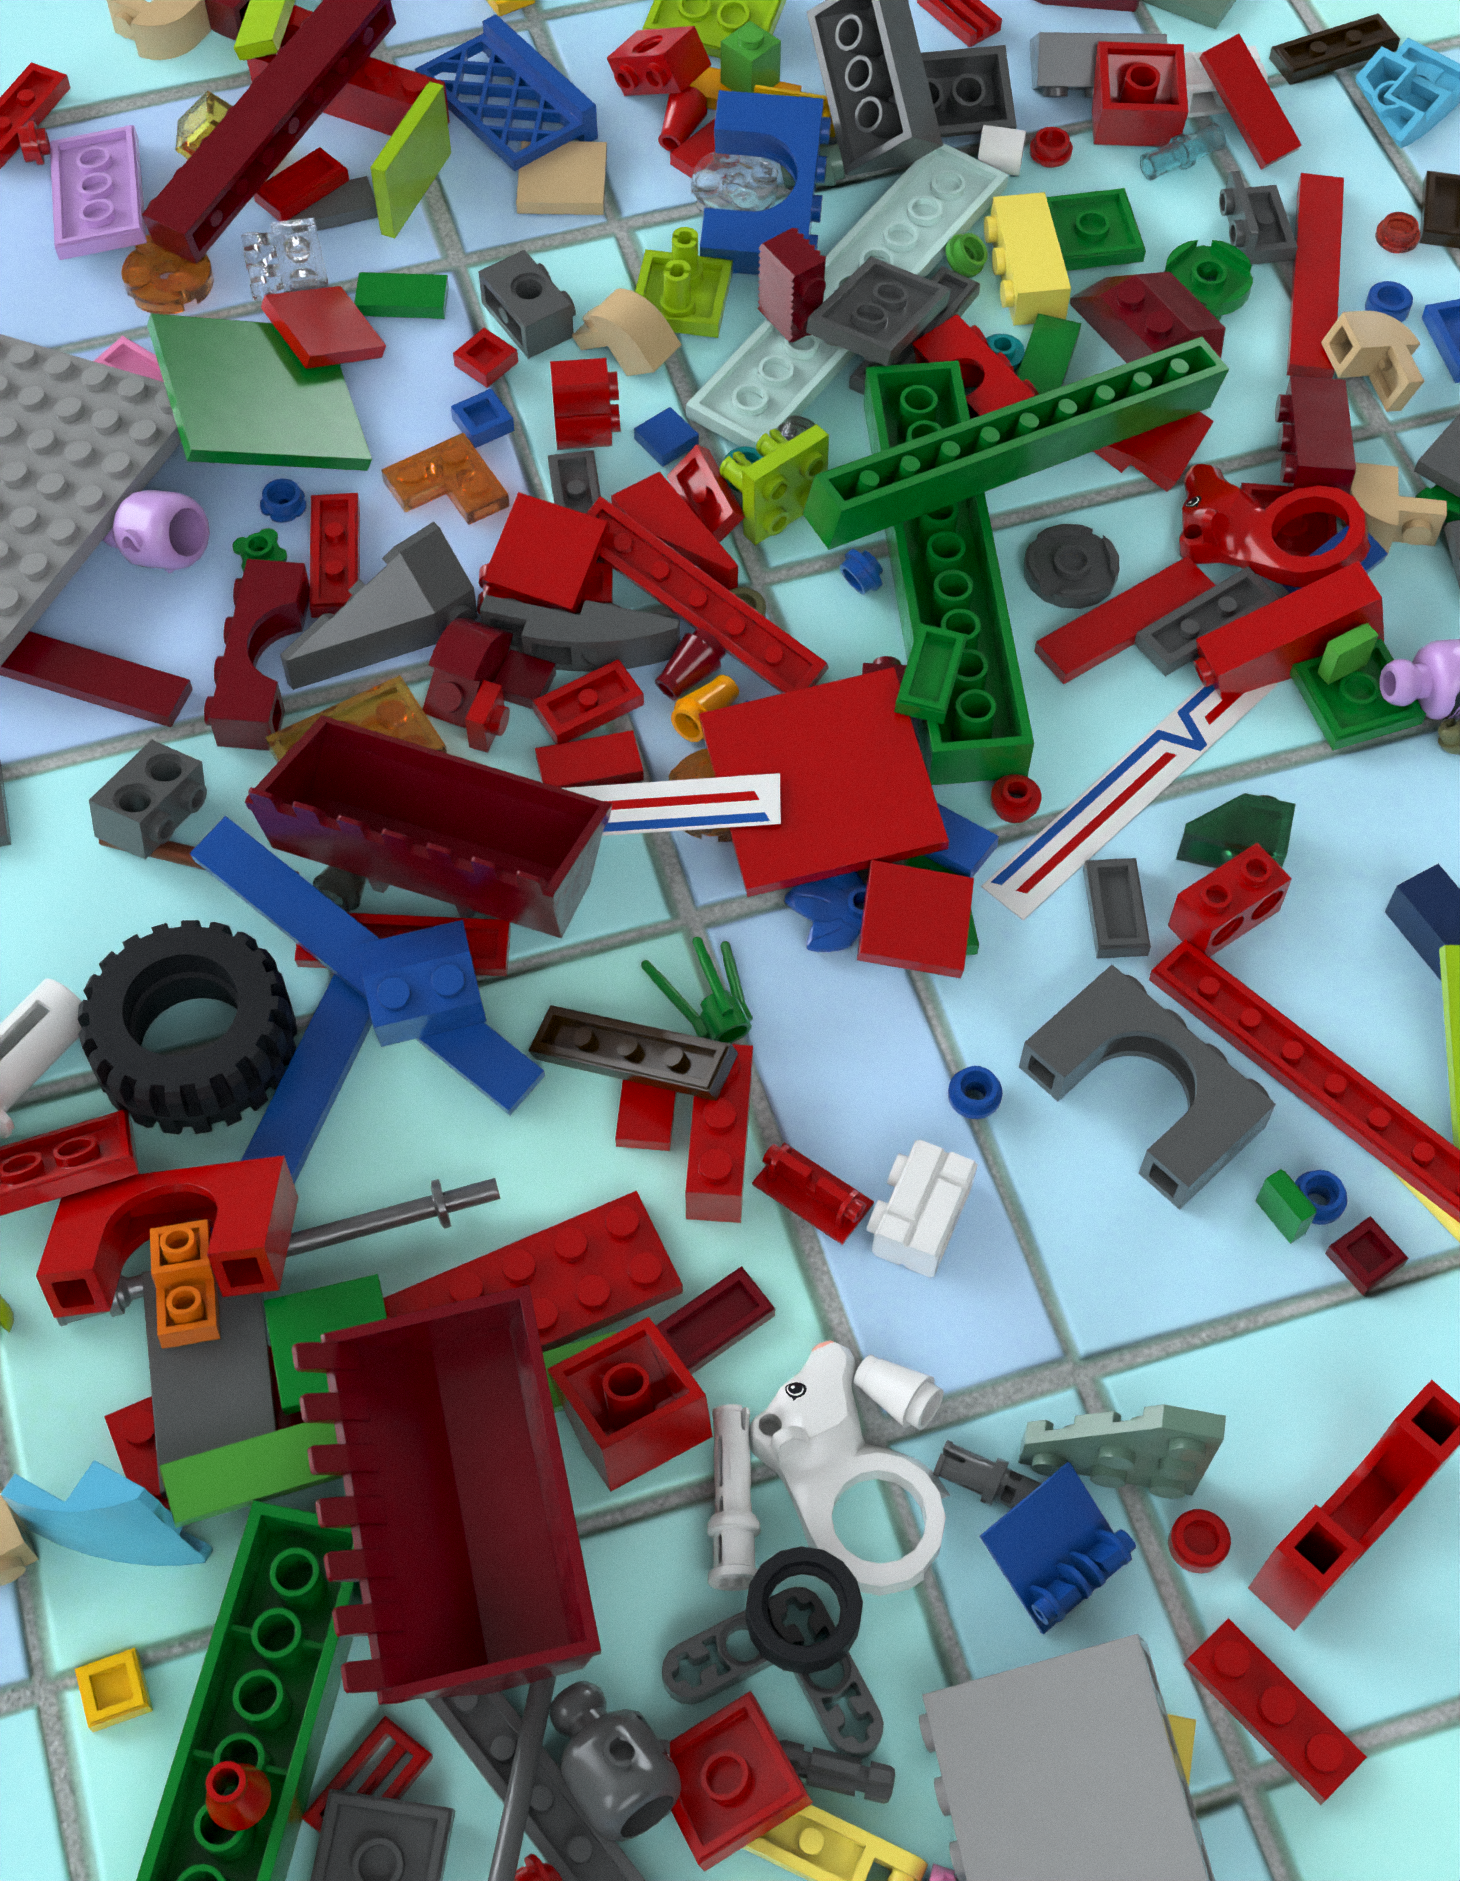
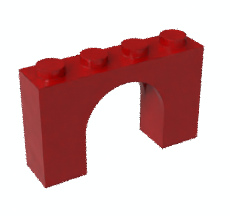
M285 1156L137 1174L62 1197L36 1273L37 1280L53 1317L59 1318L110 1311L123 1266L130 1255L150 1239L151 1228L208 1219L210 1227L213 1228L207 1256L223 1297L280 1290L299 1199Z
M1431 1379L1394 1419L1374 1448L1321 1508L1315 1505L1274 1549L1248 1589L1293 1631L1299 1627L1460 1447V1403Z

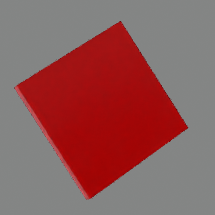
M895 667L699 713L700 725L715 778L780 773L781 824L729 828L747 897L867 869L870 866L871 860L892 863L948 849L949 840L910 716L894 712L900 690Z

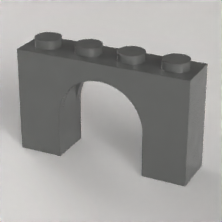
M1110 965L1024 1042L1019 1068L1057 1102L1098 1065L1116 1057H1143L1167 1068L1179 1080L1185 1091L1188 1111L1147 1149L1138 1174L1180 1210L1266 1128L1276 1103L1269 1098L1267 1091L1262 1085L1253 1079H1246L1234 1069L1217 1047L1212 1044H1205L1193 1034L1176 1012L1164 1009L1153 1000L1136 978L1124 975L1114 965Z

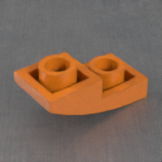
M208 1219L150 1229L151 1276L156 1287L157 1336L162 1349L221 1339L217 1283L207 1256L211 1239Z

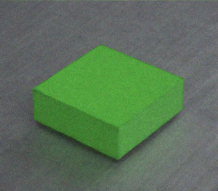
M1366 623L1329 641L1317 673L1329 685L1366 666L1378 638L1377 632L1369 623Z

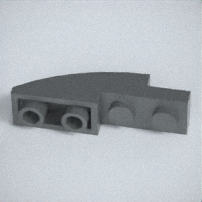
M485 595L480 608L481 623L513 633L511 646L522 648L524 654L556 663V670L594 671L617 659L621 661L626 669L652 665L670 660L680 643V620L668 618L660 613H645L621 608L613 603H598L585 600L581 613L578 615L560 608L549 609L522 603L513 598L503 599Z

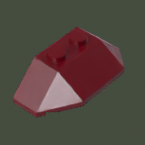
M1171 272L1105 277L1070 298V305L1126 363L1199 337H1203L1221 358L1226 328Z

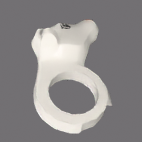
M829 1340L819 1343L812 1349L801 1371L785 1383L768 1407L753 1419L749 1430V1447L751 1452L776 1472L784 1483L810 1548L825 1550L842 1560L857 1579L860 1592L882 1596L909 1590L925 1580L924 1574L939 1555L946 1520L941 1499L950 1496L940 1479L933 1475V1471L920 1460L889 1448L865 1443L851 1386L855 1374L854 1357L850 1349ZM874 1479L894 1482L910 1492L921 1508L925 1525L923 1537L912 1552L900 1560L881 1564L861 1560L846 1550L835 1534L832 1520L833 1508L843 1492L858 1482Z

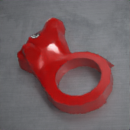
M1197 464L1192 466L1185 475L1184 487L1187 498L1182 507V532L1179 536L1180 555L1183 558L1188 556L1195 564L1224 563L1243 569L1249 566L1256 574L1275 583L1292 587H1305L1356 561L1361 563L1369 552L1371 545L1368 540L1366 514L1354 496L1339 488L1327 486L1298 488L1277 498L1265 508L1257 499L1229 483L1217 466ZM1313 512L1334 514L1344 520L1349 527L1345 538L1335 548L1321 555L1308 557L1290 555L1278 548L1274 542L1279 530L1290 520L1302 514Z

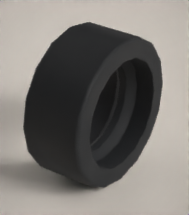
M804 1546L779 1551L761 1564L749 1584L745 1619L750 1639L764 1659L783 1671L809 1674L829 1669L847 1655L858 1636L863 1600L855 1576L842 1560L827 1551ZM801 1574L816 1576L826 1582L837 1595L840 1606L839 1622L833 1633L822 1642L809 1646L791 1644L779 1637L770 1625L767 1612L769 1597L775 1587L788 1577Z

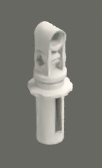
M44 979L0 1023L1 1139H7L15 1128L12 1119L6 1113L7 1110L79 1038L78 1033L82 1029L77 1019L79 1004L82 1001L71 990L53 979Z

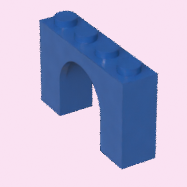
M719 90L714 125L715 153L763 157L773 160L782 165L791 174L795 181V186L785 200L772 208L762 211L704 208L700 256L733 260V273L759 275L760 271L758 268L760 264L758 262L761 258L758 255L761 251L758 248L762 243L791 228H798V233L804 234V239H810L809 244L815 245V250H818V235L811 234L812 222H821L823 195H815L816 183L825 184L827 156L819 155L821 144L829 145L831 117H823L824 99Z

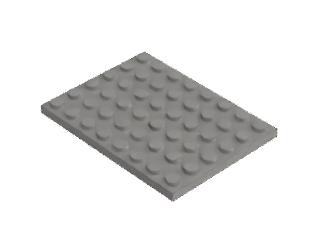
M0 334V666L112 529L114 515L120 503L132 493L142 491L181 443L164 382Z

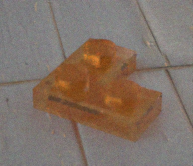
M464 433L381 469L384 484L405 513L447 494L468 525L510 506L508 493Z

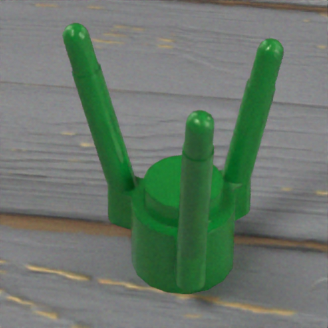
M697 936L692 939L698 960L713 992L701 1002L700 1006L703 1011L700 1016L650 961H642V969L692 1024L698 1037L706 1039L710 1037L711 1040L731 1044L744 1037L751 1030L752 1025L750 1021L753 1020V1017L745 1002L735 959L728 941H723L720 948L731 994L728 990H724L701 937Z

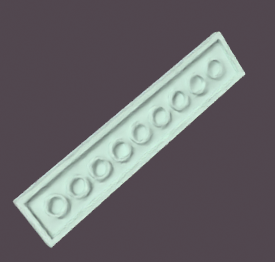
M943 143L942 147L916 160L826 255L824 301L871 256L925 278L946 255L947 242L955 235H964L992 205L993 197L1000 196L1007 188L1008 174ZM766 319L686 404V417L740 447L749 446L756 449L760 437L765 433L769 435V430L776 428L783 435L856 353L839 346L829 345L823 339L813 335L805 336L791 343Z

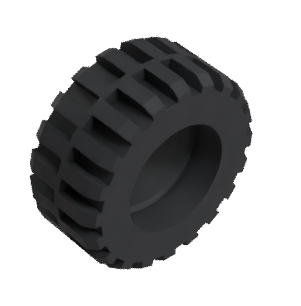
M182 920L181 927L169 928L167 923L151 927L153 933L142 938L135 934L122 942L124 949L121 952L115 954L111 951L99 963L102 970L101 975L93 974L90 976L83 990L87 1000H83L79 1004L77 1018L82 1028L78 1033L82 1049L102 1091L107 1093L111 1104L118 1111L128 1110L135 1123L146 1128H153L155 1123L158 1122L163 1133L178 1135L182 1133L183 1127H192L195 1134L212 1132L211 1124L224 1120L228 1127L241 1121L240 1113L248 1107L257 1111L268 1101L267 1089L269 1087L274 1090L277 1089L286 1071L284 1065H289L297 1047L294 1041V1037L297 1035L296 1018L282 973L278 971L276 962L267 949L258 948L256 940L244 932H237L233 936L228 925L211 922L209 928L201 927L199 920ZM200 998L215 999L237 1009L234 1021L227 1032L214 1044L201 1051L182 1056H167L151 1052L142 1047L144 1036L152 1022L162 1012L180 1002Z

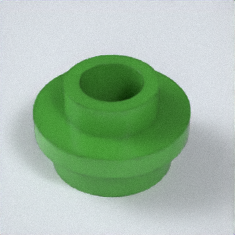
M972 233L958 234L952 237L946 244L947 261L953 271L967 278H972L982 271L987 261L988 253L985 244L978 236Z

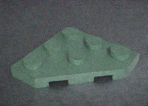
M1162 1404L1144 1407L1142 1416H1136L1127 1421H1121V1415L1115 1411L1075 1416L1074 1424L1053 1430L1054 1424L1048 1420L1027 1422L1021 1440L1018 1463L1031 1465V1469L1034 1472L1051 1476L1069 1462L1077 1474L1090 1476V1481L1099 1486L1120 1488L1127 1483L1148 1487L1151 1494L1161 1498L1179 1499L1183 1498L1185 1494L1193 1496L1224 1440L1226 1416Z

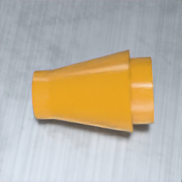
M718 675L710 683L677 700L674 711L671 714V722L677 733L690 742H699L704 739L699 713L731 706L732 702L739 696L737 684L726 675Z

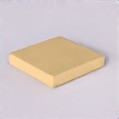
M521 141V150L529 146L531 142ZM570 141L520 168L516 199L517 214L604 215L607 142Z

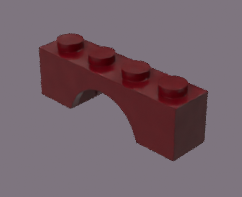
M247 559L243 577L236 578L233 588L235 610L233 617L227 616L224 624V643L226 645L224 656H217L214 665L216 689L214 696L206 698L204 706L206 726H211L216 744L219 747L276 751L285 708L278 682L256 669V665L262 653L275 641L291 634L303 632L310 592L305 563Z

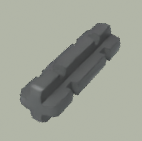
M788 1740L780 1741L799 1777L806 1778L805 1785L853 1797L855 1796V1791L865 1793V1800L882 1804L889 1802L895 1782V1769L892 1766L871 1761L870 1767L861 1765V1758L813 1747L811 1753L803 1751L804 1744Z

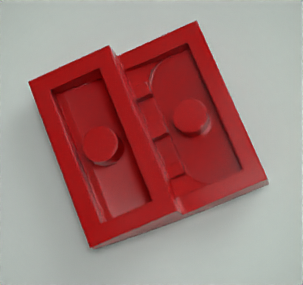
M1197 412L1093 452L1121 473L1131 464L1168 492L1179 480L1214 421L1202 412Z

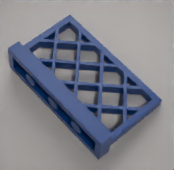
M496 14L482 21L483 34L415 68V72L435 78L434 76L442 72L456 73L455 80H441L445 82L448 109L514 172L574 139H578L580 142H592L598 139L596 104ZM482 51L490 58L489 63L468 61L469 58ZM464 74L486 76L484 83L463 81ZM493 77H510L514 81V85L492 84ZM459 94L481 96L479 103H466L458 100ZM488 98H510L509 106L487 104ZM518 99L535 100L539 104V108L517 107ZM484 117L506 120L504 127L485 125L483 119ZM513 120L536 121L534 129L512 127ZM543 122L560 123L563 128L557 131L541 130ZM509 140L531 142L529 146L516 153L507 146Z

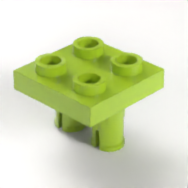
M681 227L672 234V252L645 249L635 292L649 300L662 313L675 333L718 338L733 274V260L698 256L697 231L693 228Z
M817 424L790 441L776 428L769 430V435L767 433L763 434L756 445L757 453L764 457L753 464L740 451L733 453V459L728 456L723 460L719 469L720 475L743 494V513L745 515L743 519V535L755 546L766 538L781 533L788 524L803 516L814 476L828 470L829 434Z

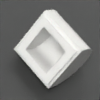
M983 125L978 160L1008 175L1019 176L1026 131Z

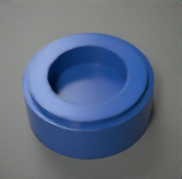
M1393 281L1379 282L1369 290L1365 302V311L1381 312L1403 322L1409 315L1413 296L1409 289L1400 283Z

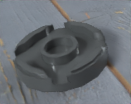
M1060 524L1044 529L1037 534L1035 541L1030 542L1025 552L1024 577L1031 591L1043 601L1060 608L1081 609L1096 605L1111 594L1120 571L1119 555L1113 543L1104 535L1101 539L1099 536L1092 534V528L1079 524Z

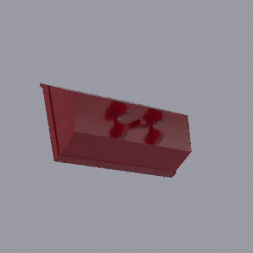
M323 715L313 723L255 788L250 787L249 795L244 801L248 809L254 814L272 848L367 877L371 887L377 892L384 893L389 885H393L456 906L460 918H473L475 913L479 912L558 938L563 937L590 885L603 829L609 821L612 804Z
M526 1285L320 1335L321 1342L294 1344L291 1349L296 1371L326 1373L329 1387L328 1393H305L299 1398L302 1420L305 1423L334 1424L337 1444L313 1445L308 1448L310 1472L313 1475L343 1476L346 1496L321 1498L316 1501L318 1525L321 1528H351L354 1550L331 1551L324 1555L326 1577L329 1582H360L363 1604L338 1606L332 1610L335 1634L338 1637L368 1636L372 1658L346 1662L341 1665L344 1691L346 1693L377 1692L379 1705L398 1704L424 1698L487 1695L583 1669L593 1656L600 1655V1641L530 1286Z

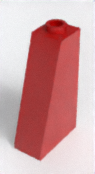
M1356 561L1197 638L1196 644L1199 659L1193 661L1195 670L1202 684L1205 687L1213 685L1221 700L1291 679L1290 671L1293 664L1322 656L1329 641L1362 624L1369 623L1377 632V639L1382 638L1384 642L1382 596L1361 563Z

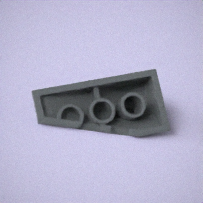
M434 521L394 546L382 558L387 565L370 582L365 585L359 579L348 590L352 596L335 615L331 613L322 614L280 654L287 684L293 690L435 645L443 631L453 620L457 618L475 620L478 618L474 587L440 527Z

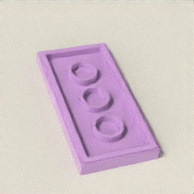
M129 125L52 140L50 142L54 245L59 260L147 243L146 224L142 217L144 200L139 139L135 126Z

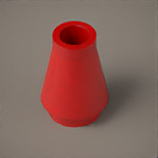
M688 86L681 93L669 94L662 131L658 138L659 144L665 150L672 152L685 142L707 116V99L701 91Z
M224 1761L215 1765L207 1775L206 1807L211 1819L218 1826L231 1831L244 1830L259 1822L267 1812L271 1801V1787L266 1775L257 1767L250 1764ZM236 1781H239L237 1789L232 1794L223 1796L227 1787L233 1786Z

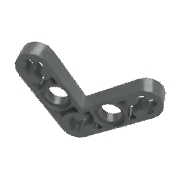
M792 1587L769 1597L767 1612L770 1625L778 1636L787 1642L804 1646L805 1642L804 1637L795 1624L785 1627L782 1623L787 1619V1606L795 1604L799 1611L811 1610L812 1614L808 1617L807 1627L814 1642L822 1634L829 1637L833 1633L835 1625L823 1602L813 1591L804 1587ZM746 1610L677 1644L668 1651L663 1660L662 1680L665 1690L672 1699L681 1704L693 1705L774 1665L764 1659L760 1652L754 1659L749 1661H738L728 1653L726 1642L729 1636L738 1630H748L745 1619ZM715 1643L719 1662L728 1672L719 1676L715 1663L700 1672L699 1686L691 1688L686 1680L676 1683L673 1678L679 1674V1662L688 1659L692 1666H698L710 1660V1651L706 1646ZM849 1652L838 1661L842 1666L844 1676L835 1687L829 1689L820 1688L813 1683L809 1674L793 1672L826 1738L837 1753L862 1759L868 1757L877 1749L883 1734L884 1722L882 1715ZM850 1689H854L857 1696L849 1697L847 1703L853 1717L857 1721L867 1718L871 1723L866 1728V1741L858 1743L853 1735L845 1738L840 1735L839 1732L845 1726V1716L838 1703L831 1711H827L823 1705L839 1701Z

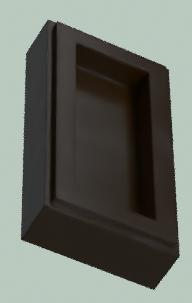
M1435 171L1426 172L1423 181L1419 243L1460 249V175Z

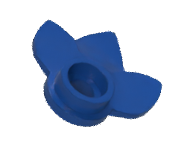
M857 871L797 885L785 895L784 902L790 908L807 919L814 921L807 937L806 948L815 952L841 951L849 948L856 941L861 931L863 910L858 909L854 904L864 903L867 885L863 883Z

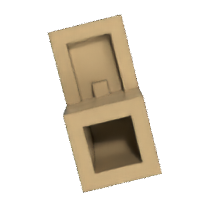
M107 0L115 33L134 40L138 55L142 58L166 60L182 56L194 49L211 31L205 0H152L151 2L145 0Z
M622 288L616 289L600 305L588 311L582 318L584 324L572 335L580 350L608 346L626 376L655 372L682 345L665 317L649 300L634 291Z
M1377 311L1343 312L1321 342L1338 378L1368 376L1386 412L1401 411L1424 383V379L1412 358L1413 353L1420 346L1419 340L1408 327L1387 314Z
M1355 462L1356 473L1350 495L1356 498L1366 514L1368 532L1385 551L1389 553L1392 542L1435 546L1447 517V501L1399 496V467ZM1341 519L1342 525L1345 528L1347 524Z

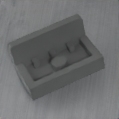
M1230 171L1226 189H1221L1219 208L1221 215L1227 216L1229 221L1231 245L1241 250L1249 258L1251 265L1293 261L1298 247L1277 185L1245 188L1240 171Z

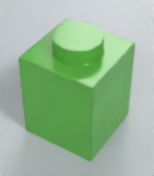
M751 21L721 41V83L732 91L748 93L754 92L755 85L774 87L780 82L781 40Z

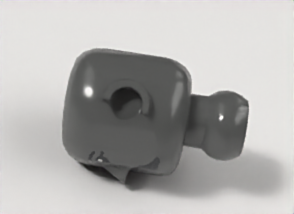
M579 1681L562 1690L550 1705L549 1715L555 1730L570 1738L560 1761L561 1774L591 1826L601 1837L612 1841L633 1839L647 1832L666 1817L679 1798L682 1788L681 1778L674 1762L670 1758V1742L658 1739L639 1711L622 1709L607 1713V1702L602 1690L597 1685L588 1681Z

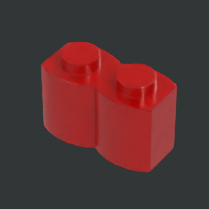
M607 358L550 361L557 450L612 446V432H621L619 404H610V401L619 400L617 371L608 372Z

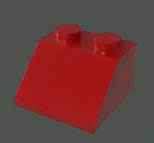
M1099 41L1092 103L1094 145L1178 147L1189 112L1184 44Z
M650 1317L547 1369L548 1376L584 1453L610 1492L713 1437L706 1394Z

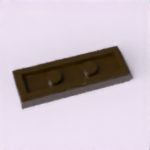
M1377 13L1272 46L1269 59L1289 84H1294L1369 60L1381 46L1392 52L1397 51L1400 38L1382 16Z

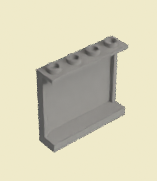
M1138 1634L922 1695L926 1713L919 1715V1725L927 1750L930 1753L936 1751L941 1776L934 1778V1788L943 1815H951L957 1840L950 1842L949 1849L953 1868L959 1881H1215L1149 1647Z

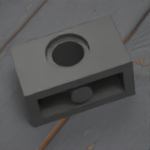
M525 250L478 271L482 304L528 359L573 338V316L576 315V310L571 297L566 291H560L554 285L545 266L541 263L536 264Z

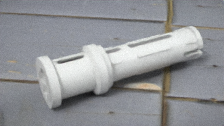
M728 1404L718 1406L712 1411L715 1514L711 1515L710 1521L707 1523V1534L713 1538V1569L708 1572V1584L710 1587L719 1590L740 1591L749 1589V1584L758 1571L755 1566V1537L760 1534L761 1529L757 1516L752 1513L750 1410L747 1407L742 1408V1405Z

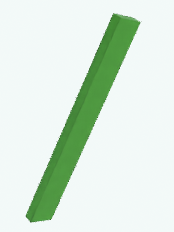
M616 1331L543 1352L554 1413L563 1411L564 1408L548 1376L547 1369L616 1334ZM304 1422L160 1465V1473L175 1528L251 1506L253 1500L264 1502L343 1478V1476L313 1475L310 1472L307 1450L313 1445L337 1444L335 1425Z

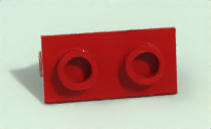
M785 1142L781 1147L776 1144H772L762 1159V1162L766 1165L752 1182L754 1187L841 1245L845 1243L874 1205L873 1200Z

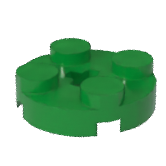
M1198 240L1183 243L1176 247L1168 256L1164 272H1171L1218 321L1222 315L1233 313L1241 308L1248 300L1253 284V277L1250 273L1252 265L1249 258L1237 247L1223 241L1212 240L1211 246H1197ZM1210 276H1214L1216 280L1207 281L1202 279L1201 277L1208 278Z

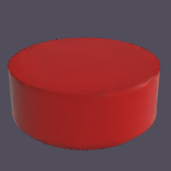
M1193 1509L1180 1515L1168 1536L1169 1551L1175 1562L1183 1569L1193 1573H1208L1218 1568L1228 1555L1231 1546V1536L1225 1522L1213 1512L1204 1509Z

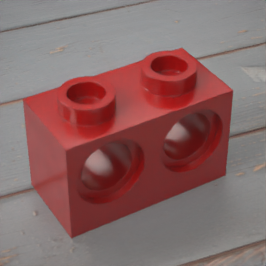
M1255 843L1178 893L1168 927L1181 941L1186 939L1208 957H1211L1279 912L1292 878L1258 843Z

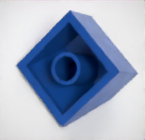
M463 920L358 944L362 979L372 1025L381 1047L487 1022Z

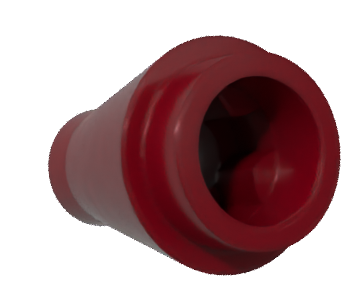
M697 628L692 634L686 633L662 673L655 679L656 686L664 695L676 701L684 692L721 668L720 661L726 655L723 646L713 635L704 629Z

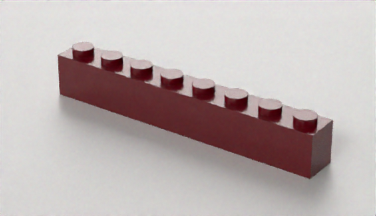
M323 0L314 12L302 22L301 27L286 45L278 50L275 58L264 71L252 81L250 87L236 104L228 109L225 117L214 130L201 141L197 150L186 163L177 169L173 178L158 196L149 202L146 210L142 213V217L155 245L194 264L200 261L395 26L396 19L391 0Z

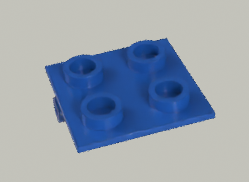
M1069 1462L979 1536L1041 1634H1045L1057 1622L1065 1619L1072 1609L1084 1599H1088L1095 1589L1103 1586L1106 1580L1123 1565H1127L1132 1560L1130 1553L1136 1549L1135 1542L1127 1532L1119 1529L1114 1534Z

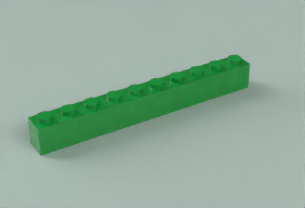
M1203 337L1190 340L816 474L803 515L827 549L836 548L1211 407L1229 368Z

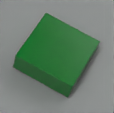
M1282 1169L1265 1179L1256 1198V1203L1290 1244L1306 1234L1317 1213L1314 1205Z

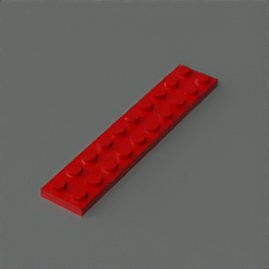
M634 1191L384 1297L387 1318L529 1285L542 1352L561 1347L683 1293V1284L638 1192ZM269 1346L278 1430L304 1423V1421L302 1420L301 1412L285 1415L282 1410L272 1348ZM151 1396L104 1417L126 1478L145 1488L170 1511L168 1499L162 1497L159 1489Z

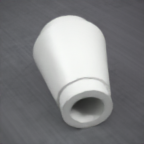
M872 1354L862 1361L854 1377V1385L861 1388L864 1393L904 1428L912 1425L919 1430L924 1429L934 1418L943 1399L944 1391L934 1384V1377L884 1359H879Z

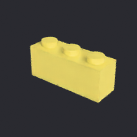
M1045 192L993 197L991 216L984 217V237L986 243L993 244L992 269L994 275L1001 276V304L1003 308L1009 307L1013 326L1035 324L1038 313L1066 320L1071 285Z

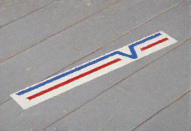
M1273 683L1221 700L1213 685L1205 687L1202 684L981 887L1020 919H1026L1081 868L1085 860H1089L1278 684Z
M780 773L562 788L612 804L610 818L603 829L602 836L781 824Z

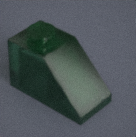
M1244 793L1186 823L1177 850L1176 860L1218 868L1255 843H1258L1282 868L1288 852L1296 804L1280 801L1269 795L1257 796Z

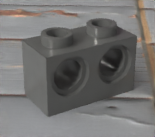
M151 740L89 799L94 836L146 860L160 844L166 843L172 837L175 829L191 813L197 812L204 804L207 788L204 781L202 761Z

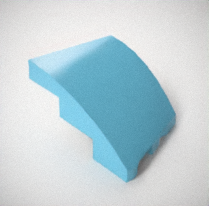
M1407 38L1395 53L1381 46L1356 76L1357 85L1396 145L1400 148H1404L1424 136L1460 103V63L1410 38Z
M95 1460L65 1502L17 1474L13 1475L0 1494L30 1531L58 1545L86 1555L137 1565L184 1566L205 1563L213 1552V1548L208 1543L183 1531V1526L175 1528L171 1512L145 1488Z

